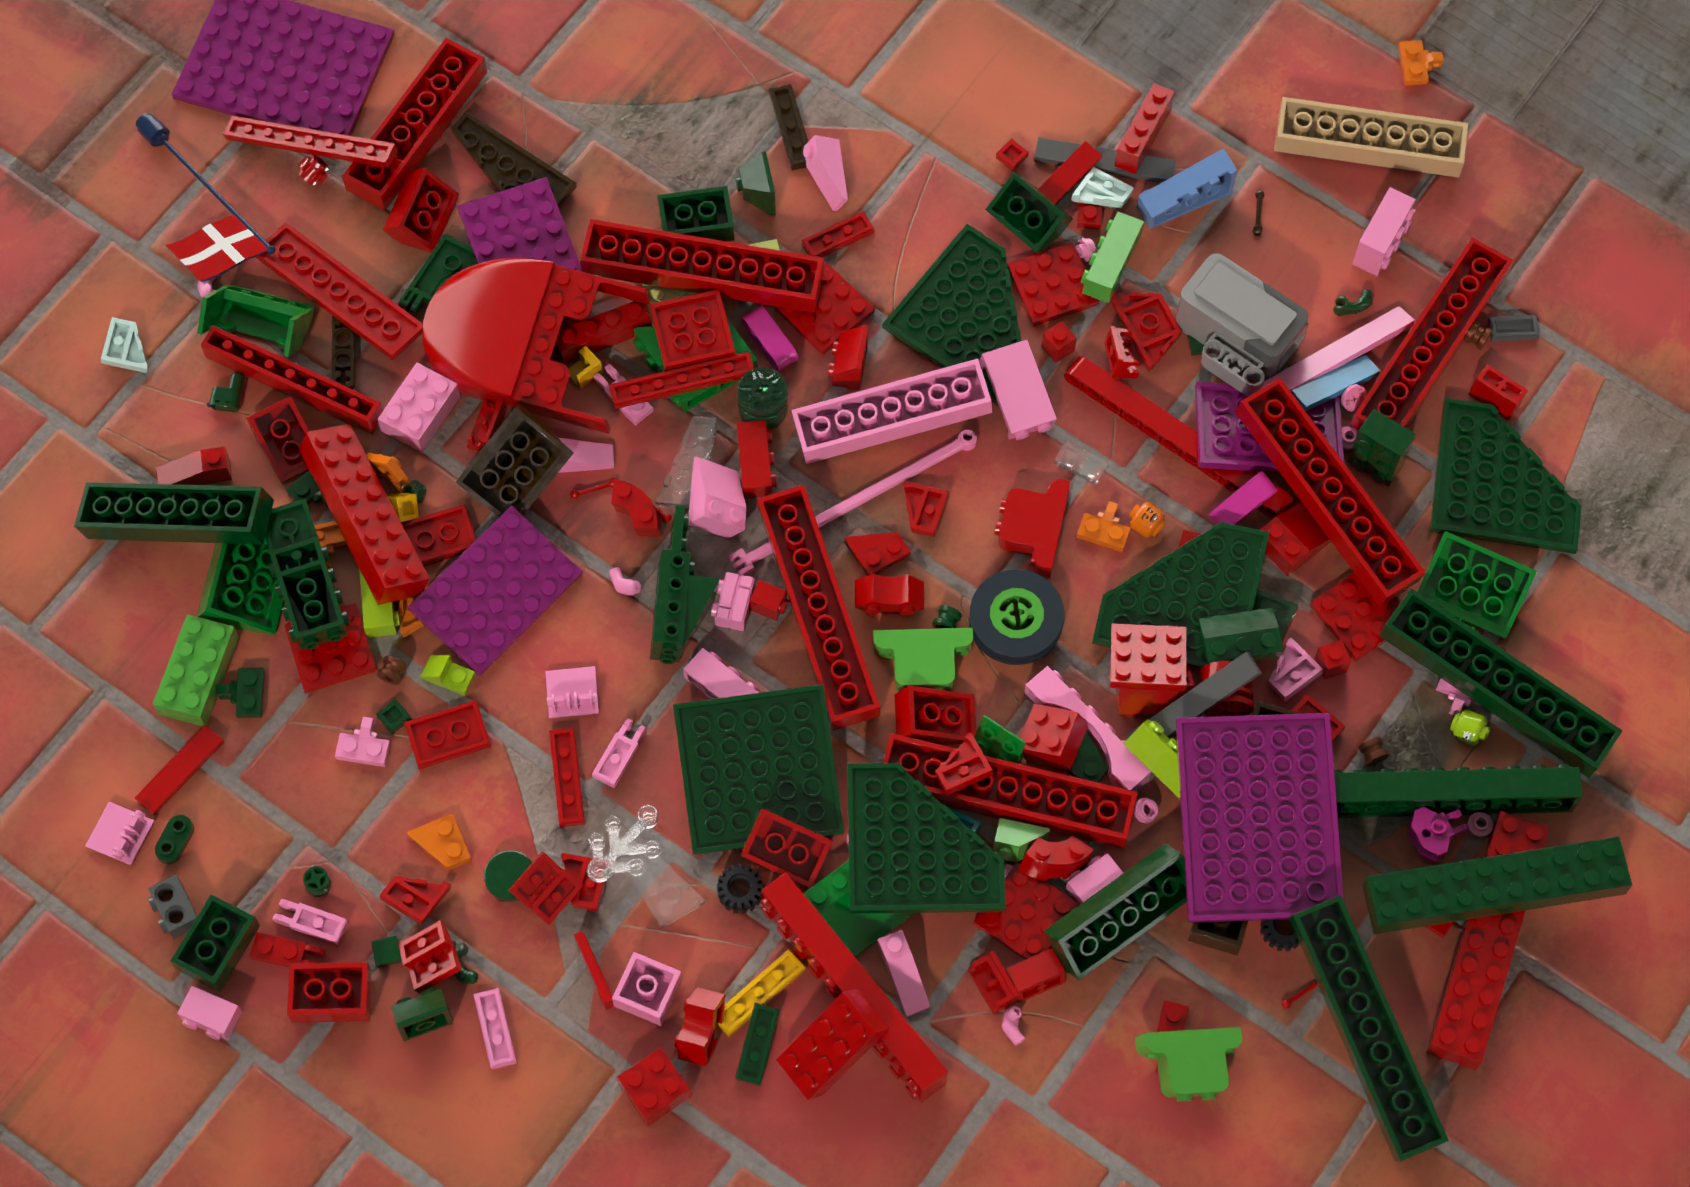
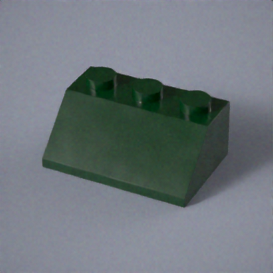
M1014 172L985 209L1036 253H1039L1059 238L1074 219L1025 177Z
M1273 608L1198 619L1206 664L1218 661H1233L1245 652H1249L1254 661L1280 657L1283 653L1279 626Z

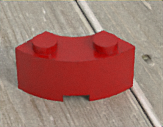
M613 480L611 503L615 510L632 518L633 528L638 536L662 537L661 520L649 497L640 488L631 483Z
M871 574L856 579L855 608L864 610L867 615H877L879 613H900L903 616L914 615L915 611L924 609V581L910 575L886 577Z
M1074 836L1058 843L1048 842L1038 837L1025 853L1018 871L1048 881L1049 878H1063L1065 880L1075 871L1080 870L1081 872L1087 866L1094 849Z
M696 987L692 995L688 996L685 1000L684 1022L681 1031L676 1035L674 1046L677 1048L679 1060L707 1066L718 1042L717 1039H714L717 1024H723L725 994Z

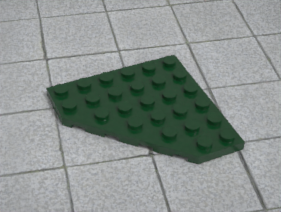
M966 224L883 322L882 328L941 368L975 359L980 360L983 353L1021 342L1005 248L969 224ZM982 369L991 402L998 406L999 404L987 371Z
M1444 398L1429 532L1444 534L1447 531L1461 537L1576 554L1581 517V505L1577 500H1573L1569 496L1563 484L1553 473L1550 474L1542 465V460L1531 448H1527L1520 440L1521 436L1509 423L1506 424L1499 416V411L1493 405Z
M1220 522L1176 551L1156 561L1150 567L1125 580L1124 583L1104 593L1092 644L1111 648V624L1186 627V665L1202 668L1206 663L1198 619L1253 610L1270 532Z
M847 763L850 914L1005 912L1004 859L997 852L995 853L990 849L983 839L971 828H967L944 804L942 805L933 797L932 793L918 780L910 776L899 763Z

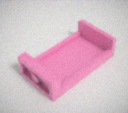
M1028 340L983 353L979 361L982 369L987 371L1008 428L1007 435L1009 440L1013 438L1022 440L1029 437V433L1035 431L1043 433L1051 430L1057 418Z

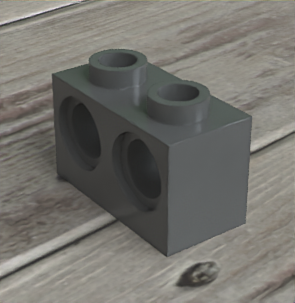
M174 875L148 888L151 897L147 899L153 911H159L162 917L158 922L164 934L169 932L172 938L175 939L187 933L197 914L178 876ZM173 893L169 901H162V897L165 894ZM176 915H184L182 921L172 923Z

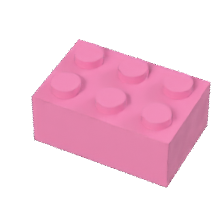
M1391 187L1388 189L1359 241L1352 265L1377 277L1381 269H1387L1393 252H1396L1401 244L1403 234H1406L1411 226V220L1416 212V209L1413 208L1414 198Z
M416 363L378 417L381 432L422 453L461 397L458 384Z

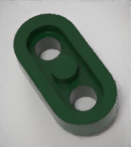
M176 815L168 821L155 846V854L160 862L173 864L183 854L194 832V826L187 816ZM178 824H184L182 829H175ZM166 846L172 847L169 852H163Z

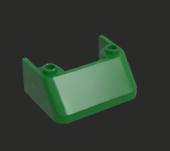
M225 285L203 296L197 334L202 335L208 332L212 326L229 333L237 331L276 341L277 346L284 352V356L289 357L302 347L313 318L314 306L240 286Z

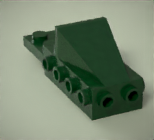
M306 498L273 508L265 535L272 563L268 565L272 578L277 577L279 582L278 585H275L279 600L284 599L286 605L281 607L286 621H291L292 628H289L288 631L292 643L297 642L300 650H310L328 641L336 642L341 640L344 636L349 635L346 626L351 624L347 612H341L339 605L344 603L339 589L334 590L333 583L337 582L333 567L329 569L327 567L326 561H329L330 557L326 546L321 547Z
M675 505L670 550L661 549L657 573L650 659L660 660L664 664H673L680 661V657L714 603L719 578L694 576L695 561H690L691 552H686V533L689 515H684L685 506Z

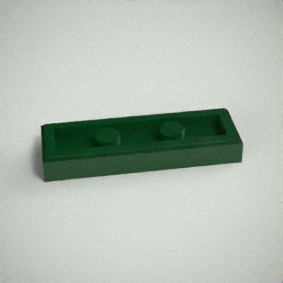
M754 1003L735 1080L757 1086L761 1085L780 1009Z

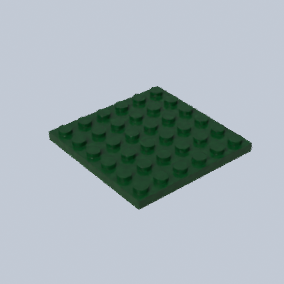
M823 684L673 704L693 855L743 849L761 808L824 837L844 835Z

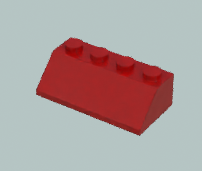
M614 297L594 305L590 314L584 319L578 320L564 317L555 347L563 364L566 365L580 359L578 351L585 346L594 354L634 338L633 329L637 327H651V318L644 303Z

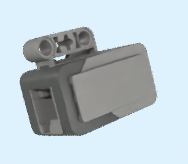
M1221 254L1210 255L1183 287L1175 319L1183 333L1189 334L1204 344L1201 355L1202 366L1246 396H1250L1260 390L1264 381L1284 369L1298 351L1309 325L1307 322L1308 313L1303 307L1271 286L1263 283V281ZM1213 353L1216 354L1218 357H1211L1208 354ZM1247 380H1255L1257 383L1252 384L1249 383Z

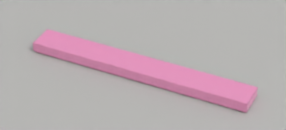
M1398 306L1263 382L1262 388L1280 377L1290 391L1345 365L1411 328L1415 320Z

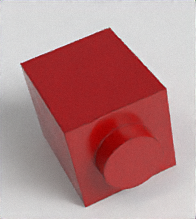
M1062 321L1043 333L1041 347L1055 363H1058L1075 351L1076 337Z
M761 580L758 581L749 600L751 611L777 621L780 614H785L789 605L786 590Z
M1342 639L1319 647L1315 656L1316 663L1323 668L1322 676L1324 680L1346 673L1351 664V659Z

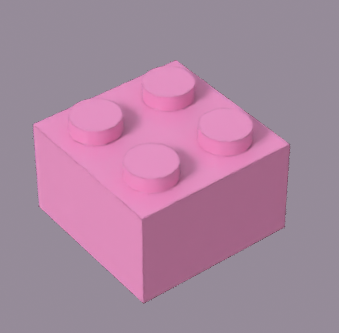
M633 952L612 997L613 1005L616 1008L662 1026L682 982V973L679 970Z

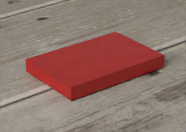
M465 504L401 523L423 566L460 556L477 540Z
M477 700L404 722L419 770L491 747Z

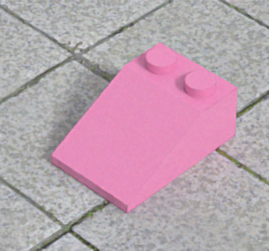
M695 457L688 525L729 539L745 530L747 507L737 470Z

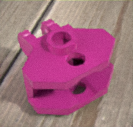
M1422 807L1414 811L1407 834L1420 857L1433 863L1442 860L1448 851V846L1452 839L1470 829L1467 823L1453 829L1451 828L1449 823L1458 820L1462 816L1460 810L1444 814V812L1438 814Z

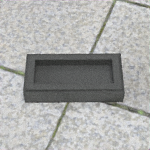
M1537 315L1489 317L1488 319L1489 328L1493 330L1490 336L1491 342L1538 340L1540 337Z

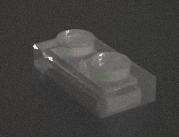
M1065 441L1054 460V464L1095 485L1099 483L1109 462L1068 441Z

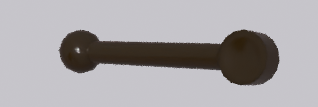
M1261 190L1255 193L1257 210L1253 234L1256 236L1262 233L1260 220L1264 192Z

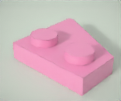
M1289 638L1286 648L1277 662V667L1269 678L1268 686L1286 702L1322 675L1323 668L1292 638Z

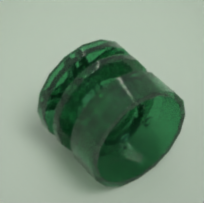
M756 368L748 371L741 377L737 385L738 413L743 422L766 420V429L778 427L785 420L788 413V391L784 377L770 368Z

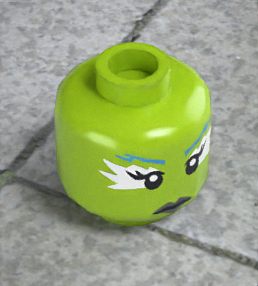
M1466 709L1461 713L1457 712L1450 730L1453 731V736L1456 740L1476 746L1481 740L1486 741L1490 727L1487 726V719L1484 715Z

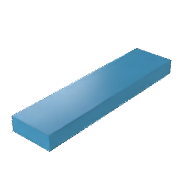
M1364 355L1291 390V393L1303 409L1308 411L1343 394L1351 385H1361L1378 377L1380 370Z

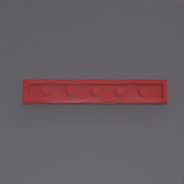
M744 352L609 384V390L614 408L619 409L755 376V369L750 352Z

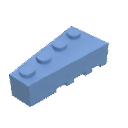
M1223 148L1159 185L1143 191L1138 197L1137 209L1149 229H1152L1232 194L1237 169Z

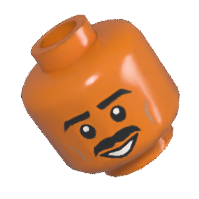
M1149 502L1141 506L1136 504L1129 514V517L1132 518L1130 527L1144 538L1152 536L1156 538L1166 524L1164 512Z

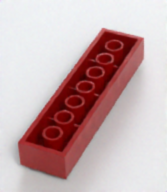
M445 38L370 138L371 140L394 143L398 150L389 168L352 162L342 175L346 190L385 211L401 190L408 172L416 170L487 74L485 58Z
M346 424L306 432L299 450L377 605L420 595L430 578L351 425Z

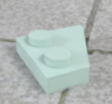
M1093 167L1074 191L1071 200L1080 203L1122 208L1132 195L1134 188Z
M112 317L101 356L102 364L147 373V363L136 322Z

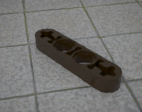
M332 316V380L337 383L342 382L341 372H343L347 379L344 386L354 389L355 332L347 326L346 328L342 327L341 322ZM341 335L350 337L349 342L346 344L338 343L337 339ZM342 356L350 358V362L347 365H339L337 360Z

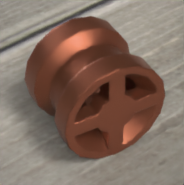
M1475 321L1464 341L1466 343H1473L1477 349L1482 350L1493 330L1489 327L1484 328L1480 322Z
M385 656L382 661L384 665L378 670L377 676L387 683L399 685L402 680L401 674L406 671L407 664L396 657Z
M1381 737L1371 738L1358 747L1360 753L1366 757L1365 763L1367 766L1379 764L1390 756L1388 750L1382 746L1383 741Z

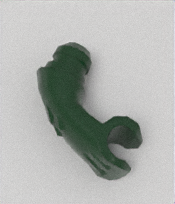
M1364 289L1357 302H1348L1345 296H1339L1335 300V304L1338 306L1333 308L1334 314L1344 316L1357 314L1368 309L1373 304L1372 291Z
M453 941V944H454L455 949H456L457 943H456L455 941ZM462 943L460 949L456 951L462 970L454 975L461 984H475L478 981V973L462 966V957L468 954L467 945Z

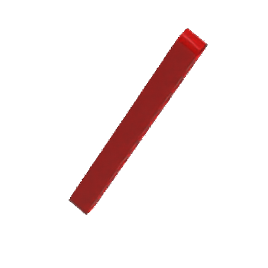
M1078 356L1064 373V378L1068 383L1232 493H1235L1258 474L1256 471L1199 468L1197 432L1117 378L1112 377L1111 374L1087 358ZM1276 484L1274 486L1278 491L1257 508L1271 519L1285 512L1293 503V498L1290 494Z

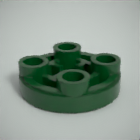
M513 850L503 851L493 856L484 870V881L490 894L500 902L517 901L518 899L508 889L532 863L525 854Z

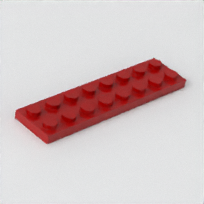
M286 222L265 240L270 246L275 247V252L273 254L264 253L255 257L392 361L422 334L423 324Z

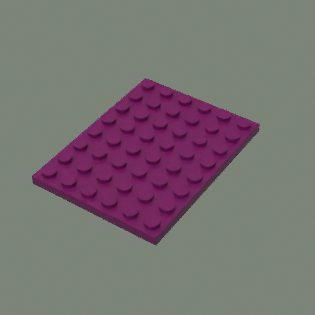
M215 0L174 87L172 97L179 101L232 116L351 136L395 35L394 29L291 0Z
M1330 713L1176 718L1188 923L1289 919L1290 916L1339 895L1342 896L1344 901Z

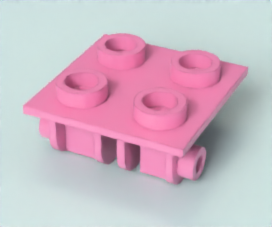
M595 666L545 671L549 718L599 714Z
M108 802L85 847L132 865L154 820L145 817V813L140 810L133 812Z

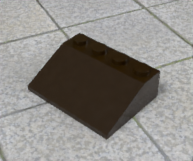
M518 403L455 483L498 517L511 506L523 516L574 452L537 417Z

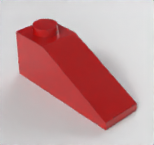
M225 446L202 449L156 468L158 484L203 485L232 480L230 458Z

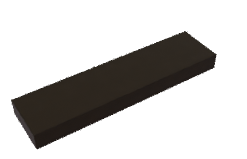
M788 84L770 88V99L791 170L806 168L803 149L805 144L808 143V139L792 86Z

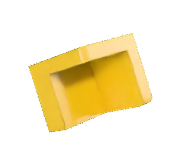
M586 346L578 351L580 360L569 368L570 379L580 390L594 380L593 376L596 373H603L601 361Z
M396 492L387 495L400 522L419 518L416 494Z

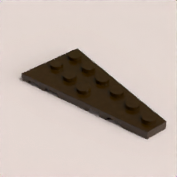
M466 111L451 127L452 133L498 192L547 177L559 208L577 187L575 181Z

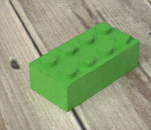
M187 614L153 702L158 715L199 726L207 725L218 696V685H222L239 640L234 626Z

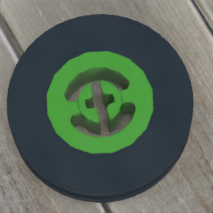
M1013 569L996 573L987 578L978 587L972 598L969 626L973 628V639L987 656L998 662L1010 665H1024L1035 662L1046 656L1055 647L1062 632L1064 607L1061 597L1048 580L1034 572ZM1013 604H1018L1017 616L1020 618V630H1015L1016 619L1013 616ZM1006 606H1008L1005 612L1001 611ZM1028 622H1031V623H1032L1030 626H1028L1027 628H1025V626H1026V624H1027Z

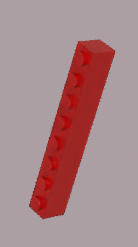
M212 326L200 344L206 358L370 434H373L379 424L378 417L383 412L381 402L218 327Z

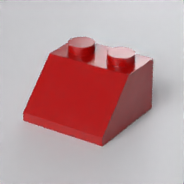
M863 325L841 332L839 341H834L832 355L836 357L835 362H830L828 376L832 377V386L861 389L868 351L869 326Z

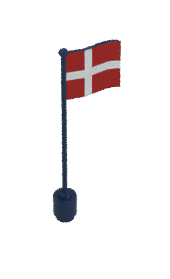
M149 113L142 114L136 121L138 132L153 147L165 145L233 214L210 223L182 240L167 244L166 247L200 282L218 277L244 261L264 253L273 254L275 247L270 246L167 142L170 134L169 129L155 115Z

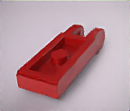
M257 932L249 957L253 960L289 968V964L317 963L304 960L305 954L323 957L326 950L318 946L307 945L304 942Z

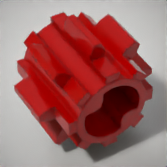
M311 155L309 158L305 156L299 163L301 166L298 170L299 175L310 185H315L318 182L322 183L328 176L326 173L329 169L328 164L316 155Z

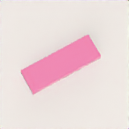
M499 988L474 994L491 1070L516 1064V1057Z

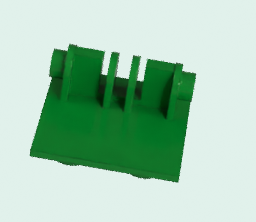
M984 715L974 737L984 756L1019 764L1023 759L1021 753L1026 742Z

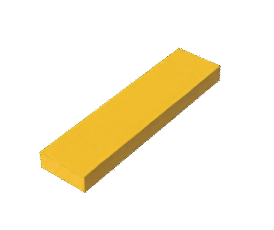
M788 949L725 1004L723 1024L718 1023L717 1025L730 1037L751 1018L754 1003L768 1004L806 970V967Z

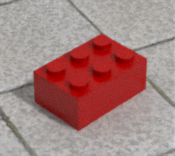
M761 808L740 855L781 875L786 872L792 880L811 888L833 841Z
M368 962L289 964L287 1015L291 1022L370 1021L372 970Z

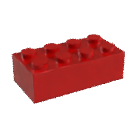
M858 988L843 992L776 1061L806 1099L810 1100L822 1096L890 1028Z

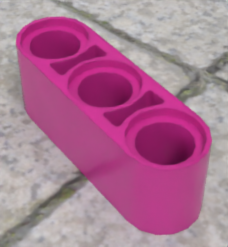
M763 306L741 318L743 327L777 372L799 359L792 344Z
M1261 471L1216 507L1208 516L1215 524L1225 522L1237 525L1273 496L1278 489L1266 474Z

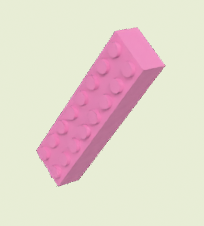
M975 359L791 411L805 462L809 464L992 413V402L979 360Z

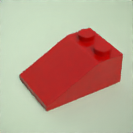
M291 396L246 417L255 438L281 483L309 469L299 450L304 436L309 430Z
M1302 502L1279 514L1260 529L1261 531L1270 532L1265 554L1288 577L1331 543Z
M910 685L894 694L897 735L934 744H962L965 741V736L969 733H972L973 737H975L974 694Z

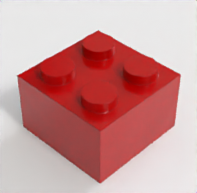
M1034 704L1020 736L1026 742L1021 755L1028 762L1071 770L1088 725L1078 712Z
M661 1047L617 1076L619 1086L647 1126L691 1097L689 1087Z

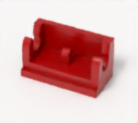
M1110 326L1104 345L1112 377L1138 378L1139 370L1136 367L1140 366V362L1134 359L1131 340L1121 338L1122 336H1132V332L1128 329Z
M1487 364L1475 379L1468 394L1481 403L1493 405L1499 411L1498 414L1509 420L1515 409L1520 406L1528 390Z
M485 397L483 399L482 407L472 433L467 440L466 447L468 449L480 451L500 427L505 415L503 401L496 400L494 405L488 402V398Z
M1053 948L1006 968V973L1019 993V1003L1065 983V970Z
M994 950L971 964L972 967L968 969V972L993 1015L1018 1002L1019 993Z

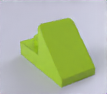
M430 655L420 678L466 696L476 673L473 670L453 663L449 655Z

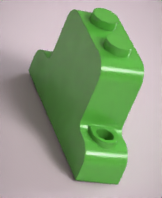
M973 628L873 630V650L875 654L881 658H892L894 661L895 689L898 692L909 685L951 691L955 682L954 657L967 655L972 650Z
M1241 1027L1143 1033L1135 1037L1138 1054L1147 1059L1157 1060L1162 1093L1168 1098H1177V1102L1192 1101V1097L1201 1096L1202 1101L1217 1099L1216 1094L1226 1090L1229 1085L1225 1054L1235 1053L1234 1048H1237L1242 1043Z

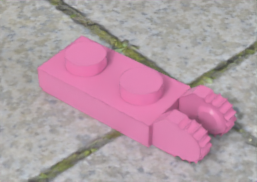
M608 364L605 366L606 373L614 380L613 383L626 381L612 365ZM596 373L593 376L594 380L603 389L604 394L612 401L609 384L602 375ZM648 402L619 408L635 426L654 412L653 407Z
M626 719L619 732L615 733L592 773L593 778L612 788L616 787L647 730L646 727L641 725L632 740L627 738L626 736L633 724V721L630 719Z
M281 899L279 905L285 910L295 912L293 919L282 914H274L273 921L301 933L339 945L348 924L347 919L302 903L297 904Z

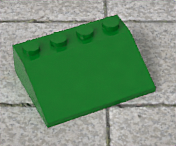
M1445 531L1417 592L1437 606L1443 607V610L1449 614L1456 615L1457 618H1461L1466 622L1506 639L1537 571Z
M266 538L263 545L215 543L196 617L234 626L235 629L269 635L275 634L284 599L279 600L275 585H278L279 582L277 577L272 578L268 564L272 563Z
M849 860L803 893L854 957H857L876 943L879 938L884 937L915 914H850Z

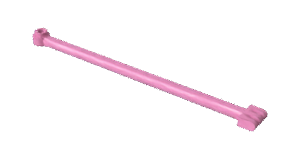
M972 430L961 431L958 439L816 515L818 527L824 526L957 452L974 449L977 443V435L975 436ZM970 436L972 439L967 441L963 437ZM767 542L747 554L741 548L730 554L728 560L734 562L740 559L732 566L735 570L744 566L745 568L739 570L737 574L746 576L755 571L754 563L773 552L770 543Z

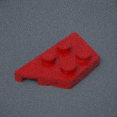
M1114 291L1110 302L1124 328L1132 332V336L1129 337L1147 370L1150 371L1180 338L1182 331L1161 293L1142 294L1140 292H1130V295L1116 294V291Z

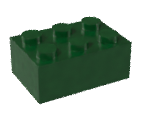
M727 186L657 195L662 231L720 241L735 240L734 223Z
M1373 409L1357 433L1348 462L1354 469L1367 473L1377 483L1385 484L1389 487L1404 466L1416 434Z
M210 895L170 962L176 970L221 992L259 929L260 924L255 916Z

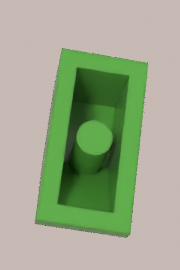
M1000 818L993 851L997 852L1004 860L1018 862L1024 858L1025 853L1038 837L1047 841L1050 828Z

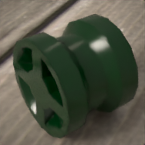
M941 605L938 609L939 615L933 620L932 626L935 629L956 628V623L961 620L962 614L953 607Z
M314 866L304 873L303 882L309 894L320 897L329 892L331 880L324 868Z

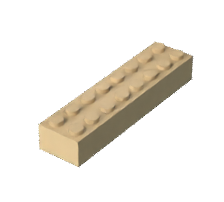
M1282 97L1274 151L1459 178L1465 159L1468 123Z

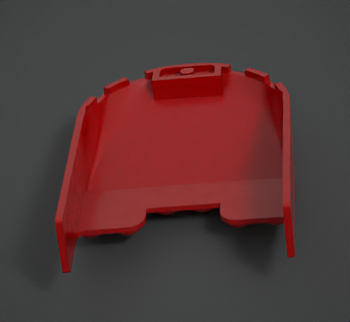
M529 258L489 260L467 267L454 274L434 294L423 320L422 339L424 350L434 371L457 383L459 392L463 395L483 400L486 397L488 402L494 404L496 400H501L505 407L513 409L519 403L532 414L610 434L611 428L606 419L562 407V401L570 379V372L566 365L551 361V357L564 316L578 320L586 318L592 310L597 291L648 305L651 303V298L646 288L558 266L551 261Z

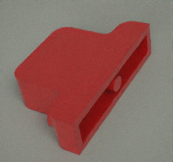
M1054 480L1050 486H1047L1045 494L1018 488L1012 489L1008 493L1007 500L1002 499L999 513L1003 514L1002 521L997 520L994 535L999 536L998 543L1000 548L1005 551L1032 556L1030 565L1033 566L1034 572L1046 578H1050L1070 489L1071 481Z

